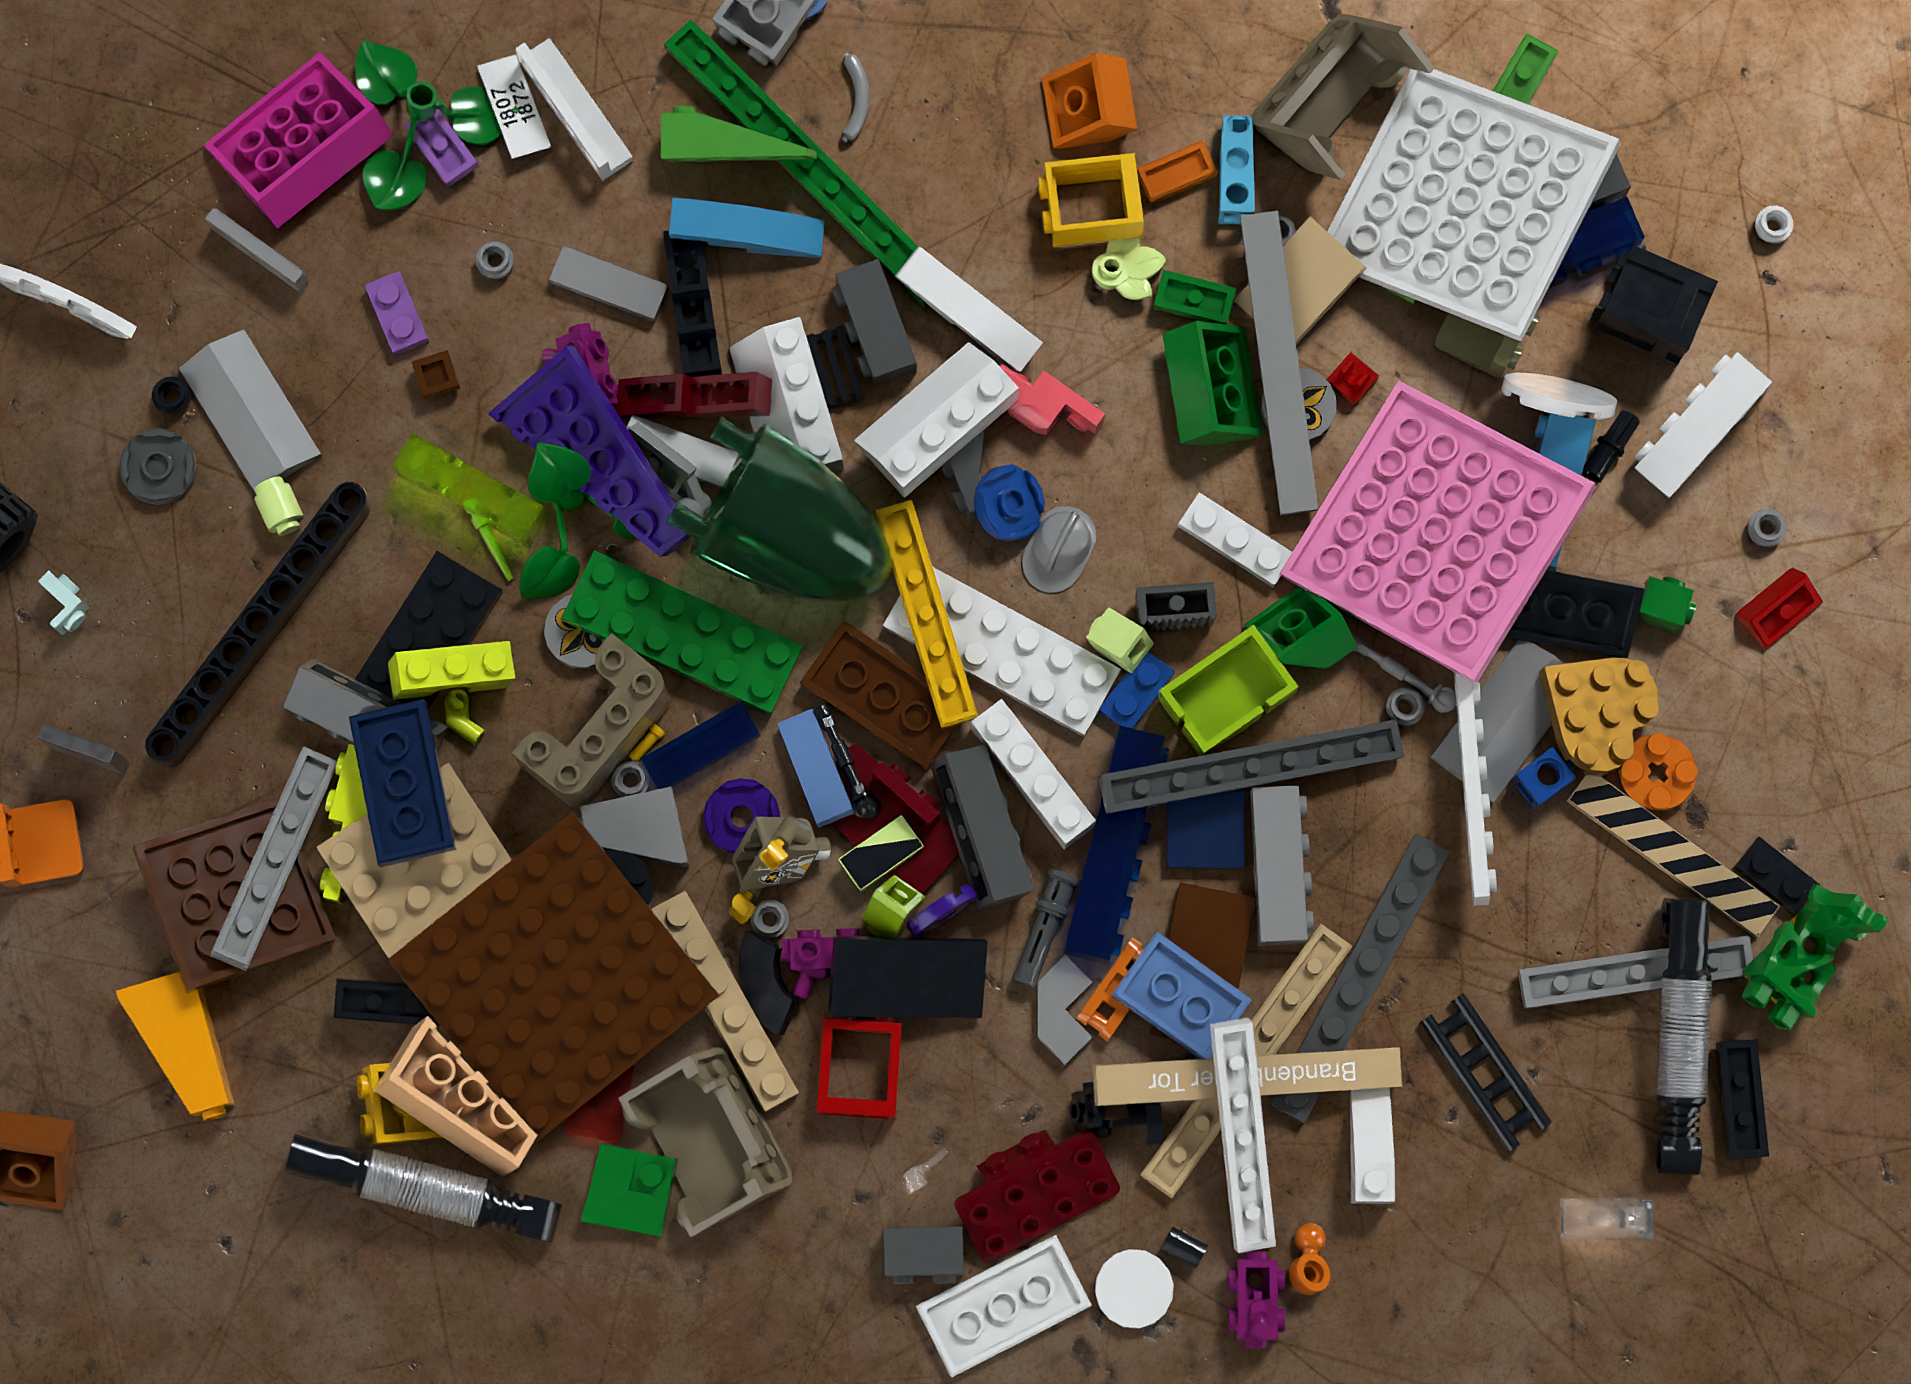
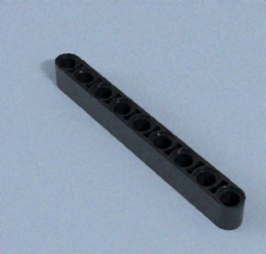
M344 482L334 489L149 733L145 742L147 754L159 765L175 767L186 758L366 520L371 511V502L359 484ZM358 495L361 497V502L356 509L345 510L342 508L343 502L348 496ZM325 526H337L338 532L333 539L329 541L320 539V532ZM310 555L315 558L312 568L307 571L297 570V563L301 557ZM279 587H291V595L286 601H274V593ZM259 616L267 617L268 625L266 629L259 633L251 631V623L255 618ZM235 647H243L245 649L243 659L238 663H229L227 660L229 651ZM214 677L221 678L222 683L219 691L214 694H205L204 686L206 682ZM189 708H196L198 710L197 720L191 725H182L181 716L183 712ZM173 739L175 743L173 752L167 756H159L157 752L159 744L163 740Z

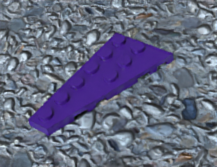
M574 346L563 348L488 413L496 422H502L513 431L512 435L522 443L526 442L534 450H536L537 443H548L568 448L583 456L589 463L591 474L589 481L579 490L582 493H588L598 502V506L608 514L612 513L623 522L630 533L659 557L668 556L694 534Z

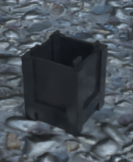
M1633 245L1630 253L1621 252L1616 264L1620 269L1613 267L1607 281L1613 283L1610 293L1605 291L1598 306L1603 307V309L1595 307L1590 318L1591 322L1596 323L1593 333L1676 368L1692 344L1718 281Z

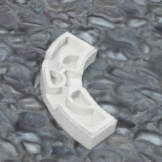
M0 264V284L15 293L35 298L47 304L51 302L60 307L67 308L70 314L90 323L111 336L125 339L132 338L137 326L54 283L22 270Z

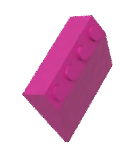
M319 52L205 143L204 146L254 205L278 229L394 134L376 107Z

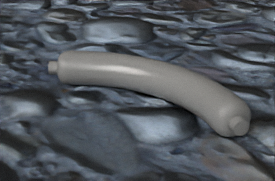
M845 53L843 57L845 58L844 65L849 71L854 84L855 104L851 118L842 131L843 138L841 140L844 143L853 141L857 137L867 118L870 104V89L864 68L858 58L853 54L849 55V53Z

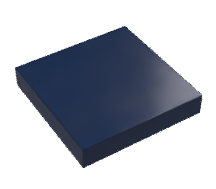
M1227 791L1167 803V869L1245 868L1244 791Z

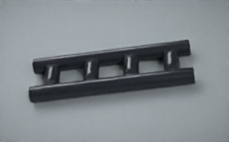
M1462 993L1451 1001L1457 1012L1439 1024L1432 1014L1419 1023L1506 1151L1510 1152L1520 1145L1514 1134L1525 1126L1534 1122L1541 1131L1553 1122L1471 1002ZM1467 1024L1479 1041V1044L1460 1056L1448 1036ZM1489 1056L1502 1076L1485 1088H1482L1470 1071V1068ZM1511 1089L1524 1109L1505 1121L1492 1101Z

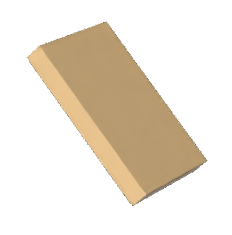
M1311 216L1283 245L1296 345L1367 268ZM1248 284L1233 301L1253 318Z

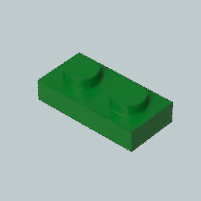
M1163 269L1153 309L1203 322L1227 325L1236 288Z

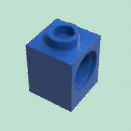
M1552 747L1518 772L1511 781L1530 806L1536 810L1572 783L1576 778L1573 774L1575 767L1570 759L1566 761L1561 752L1557 753ZM1539 768H1549L1554 772L1556 777L1554 785L1547 786L1539 781L1537 777Z

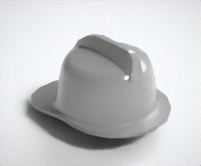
M1070 506L1056 507L1046 512L1040 520L1041 523L1038 529L1033 532L1025 548L1022 559L1023 573L1028 582L1040 591L1055 593L1062 592L1071 587L1081 575L1094 549L1097 538L1095 525L1087 514L1080 509Z

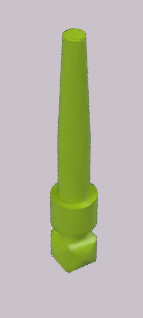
M468 500L464 503V509L467 514L472 516L471 522L475 530H479L507 581L513 580L514 577L488 527L489 522L485 514L480 513L481 508L478 501Z

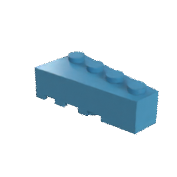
M1544 412V415L1540 414L1534 437H1538L1535 452L1582 475L1596 420L1578 415L1572 418ZM1562 545L1549 566H1557Z

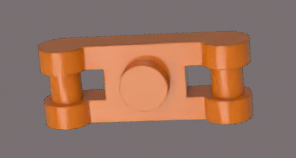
M1134 938L1127 944L1076 1018V1021L1083 1026L1089 1024L1099 1031L1098 1036L1106 1042L1110 1040L1130 1010L1111 996V994L1128 972L1126 967L1130 961L1135 962L1143 951L1140 948L1142 944ZM1102 1002L1115 1010L1109 1019L1096 1011Z

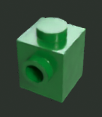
M1649 576L1644 582L1645 590L1637 621L1677 633L1684 624L1690 625L1696 609V603L1691 602L1694 590L1686 588V583L1676 578L1663 577V580Z

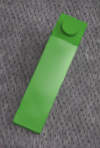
M674 106L673 113H661V159L669 162L817 159V152L695 112V107Z

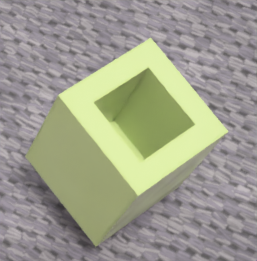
M1110 607L1107 608L1102 616L1094 620L1089 634L1086 636L1098 654L1131 674L1154 645L1143 627Z

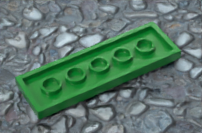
M595 550L561 617L562 622L604 641L612 633L642 658L769 716L772 715L803 648L802 644Z

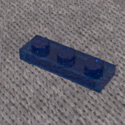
M740 701L642 757L641 761L658 789L673 787L759 738L761 735Z

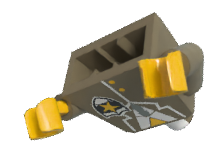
M790 816L786 818L755 817L732 856L741 889L740 893L733 898L732 906L729 910L730 915L740 924H744L753 916L757 908L750 901H756L765 887L797 882L803 879L813 861L827 860L830 857L831 846L828 838H815L810 822L805 818Z

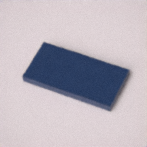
M425 699L349 716L378 866L381 868L457 850Z

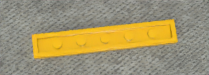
M908 500L875 510L940 727L945 729L972 721L978 717L977 710L913 502Z

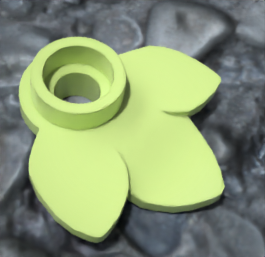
M1140 238L1109 241L1106 253L1099 255L1094 260L1092 276L1100 287L1107 290L1116 289L1125 298L1132 300L1147 299L1152 296V289L1147 279L1153 277L1163 268L1166 258L1153 248L1140 247ZM1105 267H1113L1117 271L1109 272Z

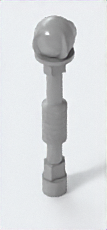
M1356 633L1352 635L1358 646L1354 649L1355 652L1358 651L1365 657H1370L1378 662L1380 668L1400 681L1405 680L1421 690L1424 695L1429 697L1428 703H1432L1436 711L1445 713L1455 708L1456 694L1451 688L1442 687V684L1435 687L1431 683H1426L1409 672L1408 667L1390 657V655L1384 656Z

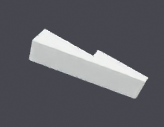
M917 247L895 275L898 280L948 322L956 324L1011 370L1021 372L1043 344L1032 333L921 247Z

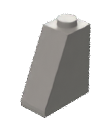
M672 787L580 806L582 817H579V820L604 851L620 850L631 853L640 860L678 868L690 867Z

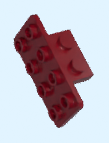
M857 744L851 745L848 750L854 760L853 767L861 784L865 785L867 791H873V796L879 799L881 808L878 814L869 820L862 819L854 813L830 824L853 845L858 846L902 815L924 845V848L886 875L890 878L895 875L921 894H924L960 855L951 828L940 819V812L936 810L939 803L924 789L917 793L908 784L911 778L895 763L891 767L883 761L879 764L861 746ZM836 761V767L853 807L851 801L854 797L851 790L853 787L845 770L840 769Z
M1044 1129L1039 1133L1025 1136L1020 1143L1005 1151L991 1154L984 1162L977 1165L985 1183L958 1197L954 1202V1207L981 1260L985 1263H990L1114 1197L1119 1193L1120 1185L1093 1131L1084 1130L1055 1145Z

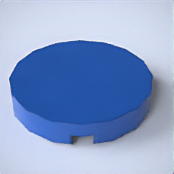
M1010 464L992 468L981 477L975 489L974 506L977 518L984 530L996 539L1009 542L1027 538L1038 529L1041 521H1038L1041 513L1044 512L1045 500L1042 488L1035 476L1028 470L1024 471L1018 468V466Z

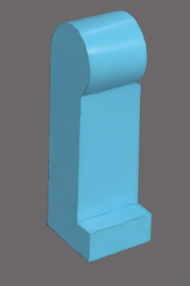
M1223 115L1218 224H1241L1240 215L1255 214L1252 117Z

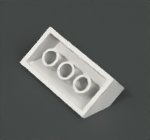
M797 317L765 326L730 346L729 350L736 373L758 372L772 379L770 416H749L771 490L843 470L842 454L801 318Z
M968 342L858 436L854 443L905 498L1018 401L1019 387L992 358Z

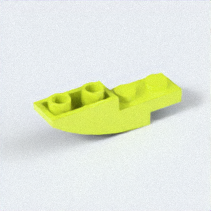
M348 744L346 753L341 752L338 757L335 774L340 775L336 790H330L325 805V811L329 812L328 819L335 824L342 825L341 831L368 814L355 747L352 744ZM335 830L333 836L339 833L340 831ZM325 867L320 880V890L324 891L323 898L329 902L343 905L346 892L331 869Z

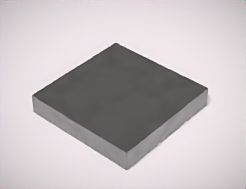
M46 724L41 726L37 736L39 740L57 752L122 775L126 774L130 764L114 748Z

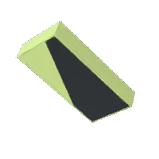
M901 815L840 857L838 861L859 891L862 892L922 850L924 845Z

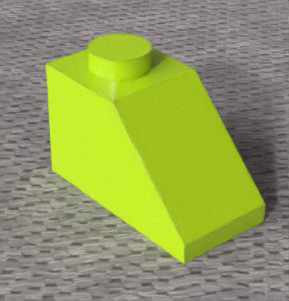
M894 875L874 892L861 920L868 924V930L876 937H899L926 896Z

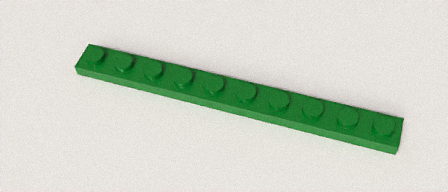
M690 19L664 43L665 49L744 128L816 151L817 159L776 161L875 260L879 259L881 266L923 308L928 304L895 277L918 246Z

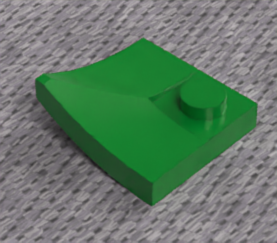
M600 1143L590 1189L580 1222L663 1236L678 1158Z

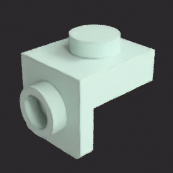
M48 570L38 582L65 606L50 622V625L55 630L64 635L67 631L72 632L83 623L86 618L84 613L89 607L75 595L80 588L65 574L57 578Z

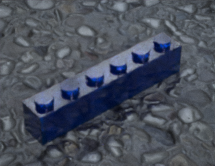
M1120 725L1108 773L1166 763L1170 749L1163 747L1165 736ZM1102 797L1064 954L1107 965L1110 963L1111 956L1119 957L1124 939V934L1117 933L1120 919L1128 920L1134 898L1126 894L1129 882L1138 881L1143 861L1136 858L1139 844H1147L1152 824L1145 821L1148 807L1106 814Z

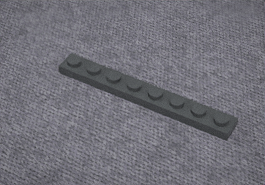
M1396 719L1107 773L1098 776L1105 812L1106 814L1401 759L1404 757Z
M1418 834L1414 835L1297 1053L1341 1051L1345 1049L1450 853L1448 850ZM1321 1092L1274 1095L1269 1106L1304 1124Z

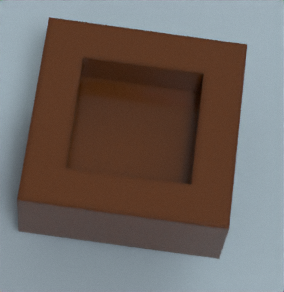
M448 350L412 361L424 400L461 389Z

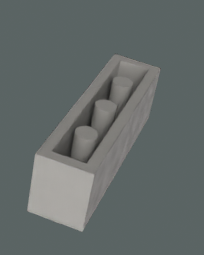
M1299 786L1252 787L1250 791L1258 946L1305 944L1308 940L1307 934L1314 933L1313 911H1306L1305 896H1310L1312 893L1310 872H1304L1303 857H1309L1308 834H1302L1301 819H1307L1306 796H1299Z

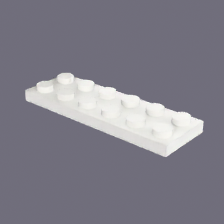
M933 567L965 673L1085 737L1120 674L1121 668ZM899 596L883 624V629L915 645L901 596Z

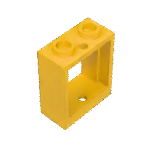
M1135 153L1045 162L1044 177H1038L1040 200L1047 199L1048 211H1042L1043 227L1045 234L1051 233L1053 247L1143 237L1144 218ZM1120 179L1124 219L1061 225L1056 186Z

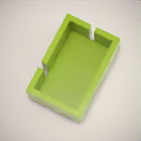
M1252 625L1161 688L1157 699L1176 725L1182 722L1185 723L1181 731L1197 755L1204 756L1211 754L1260 720L1264 711L1268 714L1293 697L1299 686L1257 628Z

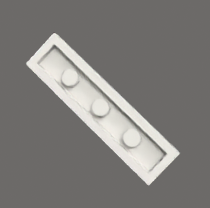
M550 38L532 50L528 48L525 42L515 48L520 64L602 181L634 161L629 150Z

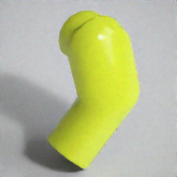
M461 689L452 690L444 700L445 724L449 726L450 730L475 746L483 737L485 730L469 718V697L467 693Z

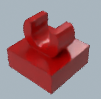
M1350 352L1326 380L1337 394L1354 407L1375 384L1379 375Z

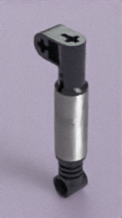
M1664 898L1661 907V934L1663 937L1669 938L1668 968L1663 972V986L1661 987L1663 989L1661 990L1662 1005L1660 1006L1662 1008L1660 1010L1662 1017L1659 1023L1661 1031L1659 1032L1660 1048L1658 1049L1660 1051L1658 1053L1660 1060H1658V1091L1656 1092L1657 1100L1661 1104V1110L1666 1111V1114H1661V1120H1665L1666 1123L1661 1124L1660 1127L1661 1130H1665V1133H1661L1658 1136L1656 1146L1657 1172L1660 1174L1699 1175L1701 1169V1138L1694 1135L1695 1132L1700 1131V1126L1695 1125V1123L1700 1122V1116H1695V1113H1699L1701 1107L1706 1103V1085L1708 1084L1706 1082L1708 1081L1707 1062L1709 1061L1707 1059L1709 1057L1707 1050H1709L1708 1042L1710 1041L1708 1039L1710 1037L1708 1031L1710 1023L1707 1021L1710 1018L1705 1016L1711 1015L1709 1011L1711 1010L1710 999L1712 998L1710 996L1712 994L1710 992L1712 990V975L1707 971L1710 901Z
M297 1133L294 1135L284 1170L285 1173L351 1188L354 1194L361 1198L372 1199V1201L376 1200V1202L391 1204V1206L395 1207L399 1205V1208L403 1207L404 1210L408 1208L409 1211L425 1213L426 1216L428 1214L430 1216L433 1215V1217L437 1216V1218L445 1219V1221L449 1220V1222L452 1220L453 1223L455 1221L456 1223L460 1222V1224L468 1225V1227L472 1226V1228H481L485 1225L491 1226V1223L495 1222V1228L500 1229L502 1224L505 1225L504 1230L510 1231V1228L514 1227V1233L550 1243L553 1241L562 1208L560 1203L524 1194L523 1199L519 1198L520 1193L515 1192L513 1196H510V1190L506 1189L504 1194L500 1193L501 1188L496 1187L492 1180L483 1179V1177L479 1178V1176L464 1174V1172L460 1173V1171L445 1169V1167L441 1168V1166L430 1165L426 1162L422 1165V1161L414 1160L413 1162L412 1158L408 1162V1157L403 1158V1156H396L395 1153L392 1155L391 1153L388 1154V1152H380L376 1148L358 1151L350 1147H343Z

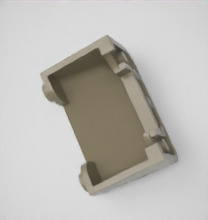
M721 1047L691 1054L618 1098L623 1106V1115L626 1121L631 1126H636L641 1130L651 1128L664 1155L678 1158L675 1176L686 1197L678 1202L677 1219L680 1225L687 1230L690 1238L776 1194L792 1183V1172L734 1060Z

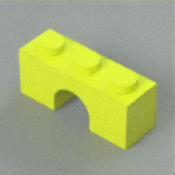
M510 641L396 652L388 662L393 700L431 696L437 691L455 687H468L469 692L504 689L515 679Z

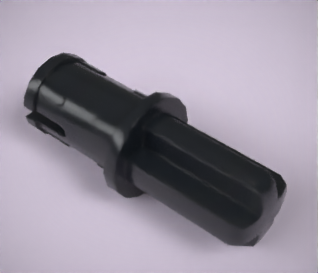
M1625 410L1621 411L1604 436H1599L1597 439L1598 446L1583 467L1582 472L1587 477L1596 482H1601L1617 456H1623L1625 453L1623 447L1640 424V420L1633 413Z

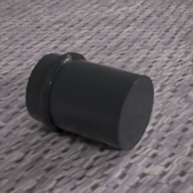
M1173 1226L1161 1250L1166 1252L1167 1256L1171 1255L1196 1269L1207 1250L1208 1244L1183 1231L1184 1228L1180 1229Z

